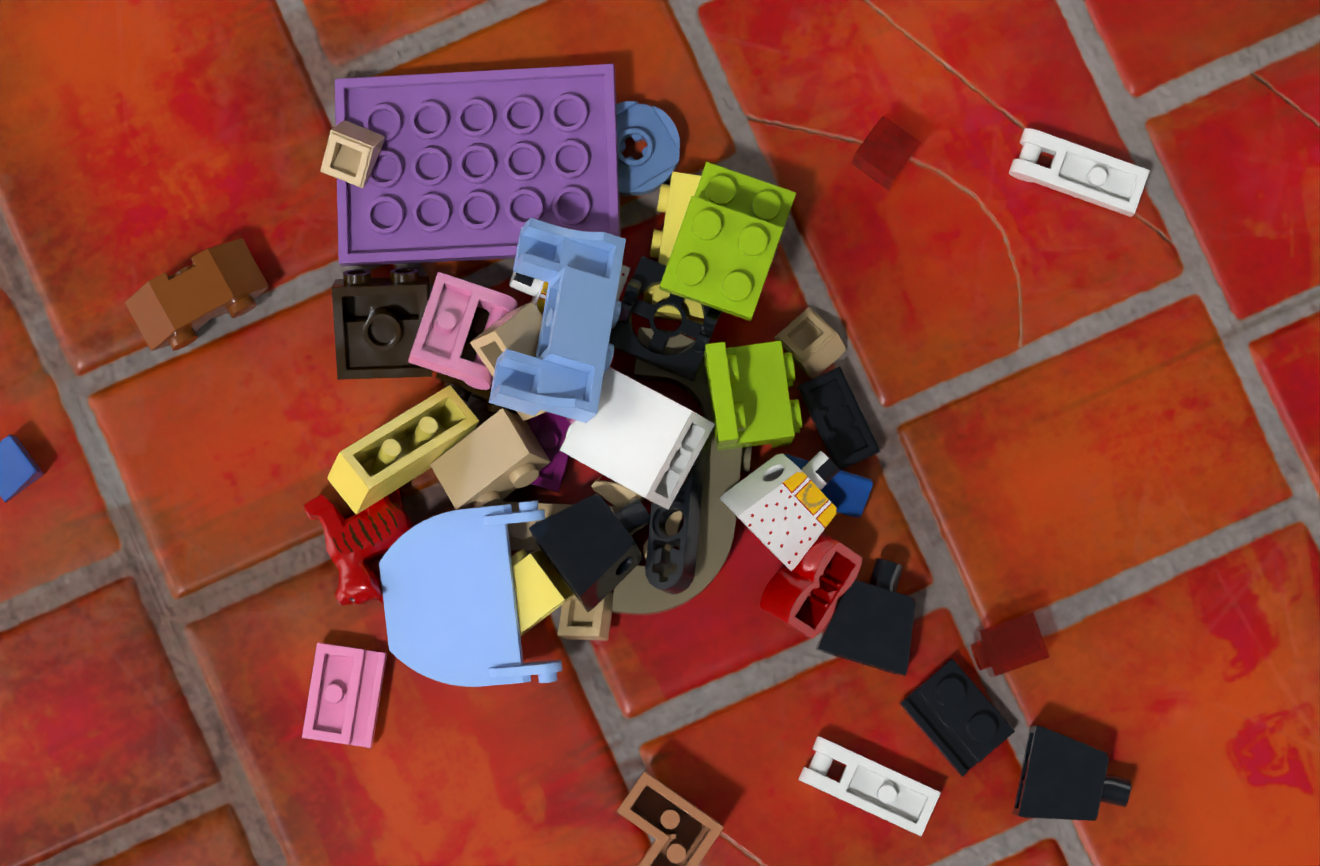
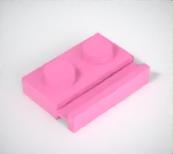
M317 643L302 738L372 748L387 653Z

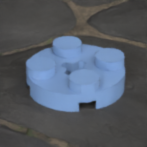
M635 101L618 103L616 105L619 195L630 197L653 193L660 189L661 184H666L671 179L672 171L674 172L679 165V133L671 118L663 110L653 105L651 107L646 104H638ZM632 137L636 143L642 140L646 143L647 147L642 150L643 157L641 159L625 158L621 154L626 149L624 141L627 138Z

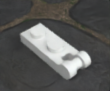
M1024 129L1020 139V144L1023 147L1019 159H1013L1009 170L1011 176L1026 182L1043 185L1129 217L1135 214L1150 170L1035 129ZM1041 152L1054 155L1050 168L1037 164Z
M817 736L812 747L816 751L809 768L803 767L798 780L922 836L941 792ZM833 759L846 765L839 782L826 777Z

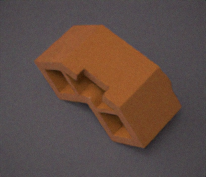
M242 238L207 248L191 257L192 265L182 268L171 276L164 272L147 281L125 302L151 351L171 346L173 351L184 348L198 338L196 331L210 319L228 313L231 318H237L257 306L255 299L269 286Z

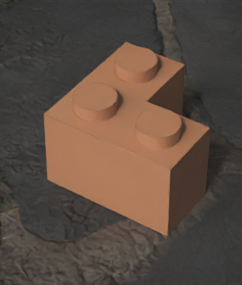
M645 770L616 811L655 838L637 866H698L724 828L721 823Z

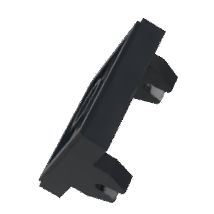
M641 256L633 278H631L626 287L625 295L621 301L620 315L616 325L611 329L609 343L614 345L615 350L694 381L704 358L705 344L710 343L722 311L701 304L704 322L701 325L687 319L686 312L681 306L684 301L683 297L670 293L668 300L660 301L656 305L638 299L643 292L652 286L661 284L667 267ZM665 306L677 309L682 318L679 328L670 333L657 329L654 324V315L657 310ZM632 313L649 320L650 328L654 334L648 347L643 345L634 333L631 319ZM681 333L696 339L694 344L682 352L662 353L667 339L675 338Z

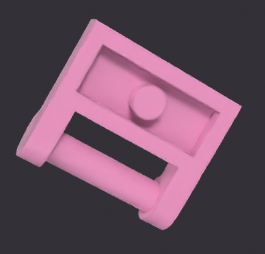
M438 272L408 362L463 380L467 385L476 389H490L493 376L479 355L476 353L474 362L462 359L460 356L477 307L486 309L490 313L485 331L506 313L516 309L517 301L509 295Z

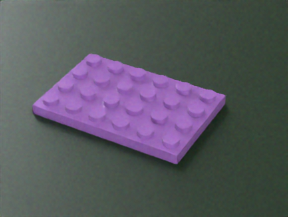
M614 64L335 79L336 125L345 120L385 136L381 151L363 189L337 178L339 264L342 267L515 258L520 229L530 218L567 229L606 232L621 237L616 75Z

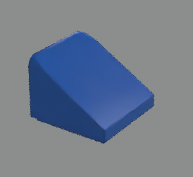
M11 434L0 442V496L7 503L44 475L20 440Z

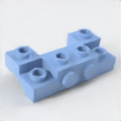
M530 218L520 229L513 272L548 282L536 356L533 357L506 349L496 360L489 403L532 416L543 410L584 423L589 422L597 414L603 375L608 370L614 353V345L609 343L611 329L616 325L621 311V302L616 300L626 243L625 238L606 232L567 229L534 218Z

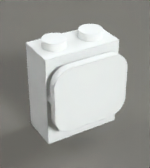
M609 367L603 375L597 414L587 423L575 420L568 428L566 439L560 451L669 510L715 424Z

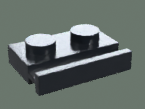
M953 659L946 662L899 703L961 777L1015 732Z

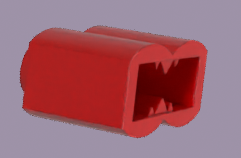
M821 533L792 571L785 566L769 581L763 592L760 608L787 626L812 639L830 621L836 607L837 598L843 595L854 583L861 568L862 557L841 542Z

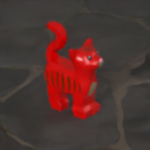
M398 488L357 515L355 514L347 519L342 516L334 503H331L323 494L303 504L309 519L321 522L324 529L326 551L339 571L338 587L334 593L338 603L342 606L364 605L379 600L384 604L381 578L368 565V561L386 553L404 533L414 527L405 511L400 489Z

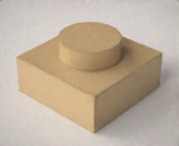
M610 592L589 612L585 610L576 596L569 599L561 607L558 636L570 640L608 641L613 593Z

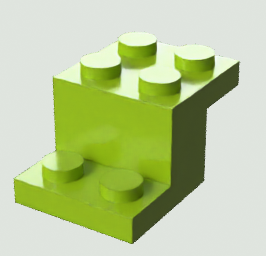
M706 162L694 196H691L659 289L751 321L796 192Z
M781 341L726 348L725 342L705 344L704 362L712 419L715 424L714 433L717 451L771 444L772 448L790 446L795 433H800V428H802L799 400H790L788 387L793 386V381L795 380L792 352L783 353Z

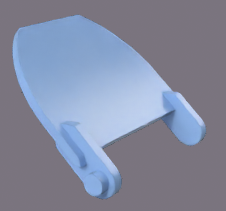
M538 500L519 502L518 512H512L511 504L445 512L415 525L388 549L380 560L379 567L388 646L392 654L414 671L430 679L456 686L481 687L531 682V675H538L539 683L558 681L557 672L563 671L562 660L523 663L508 524L546 519L545 509H538Z

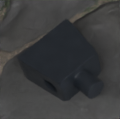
M595 494L535 523L528 529L547 559L585 610L589 612L641 562L643 557L632 535L650 523V515L637 498H634L613 513L599 494Z
M876 558L869 584L855 580L851 587L841 595L834 613L817 643L816 650L895 675L906 676L915 598L896 592L904 566Z
M1030 726L1012 815L1025 818L1096 821L1100 802L1126 807L1131 791V779L1106 774L1109 761L1108 753L1047 728Z

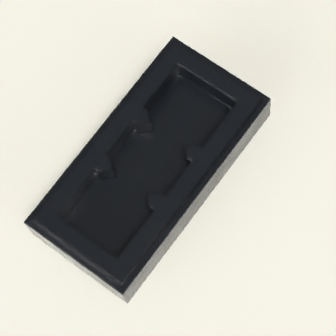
M840 366L797 386V390L830 460L841 471L881 452Z

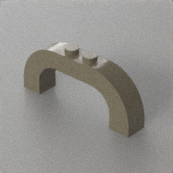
M639 327L638 339L643 345L648 347L654 332L651 328ZM659 329L660 331L666 332V333L672 332V331H668V330ZM679 334L675 338L667 339L662 353L682 352L694 344L695 340ZM636 358L635 380L669 383L682 388L698 403L703 417L713 423L704 358L694 381ZM714 427L707 438L696 568L693 582L689 588L679 594L663 592L649 583L646 577V566L637 565L614 588L612 613L651 615L670 611L691 601L711 584L726 561L734 537L736 519H739L719 498L739 483L740 472H749L752 446L717 451ZM673 563L671 568L664 569L663 576L668 578L670 573H676L677 565Z

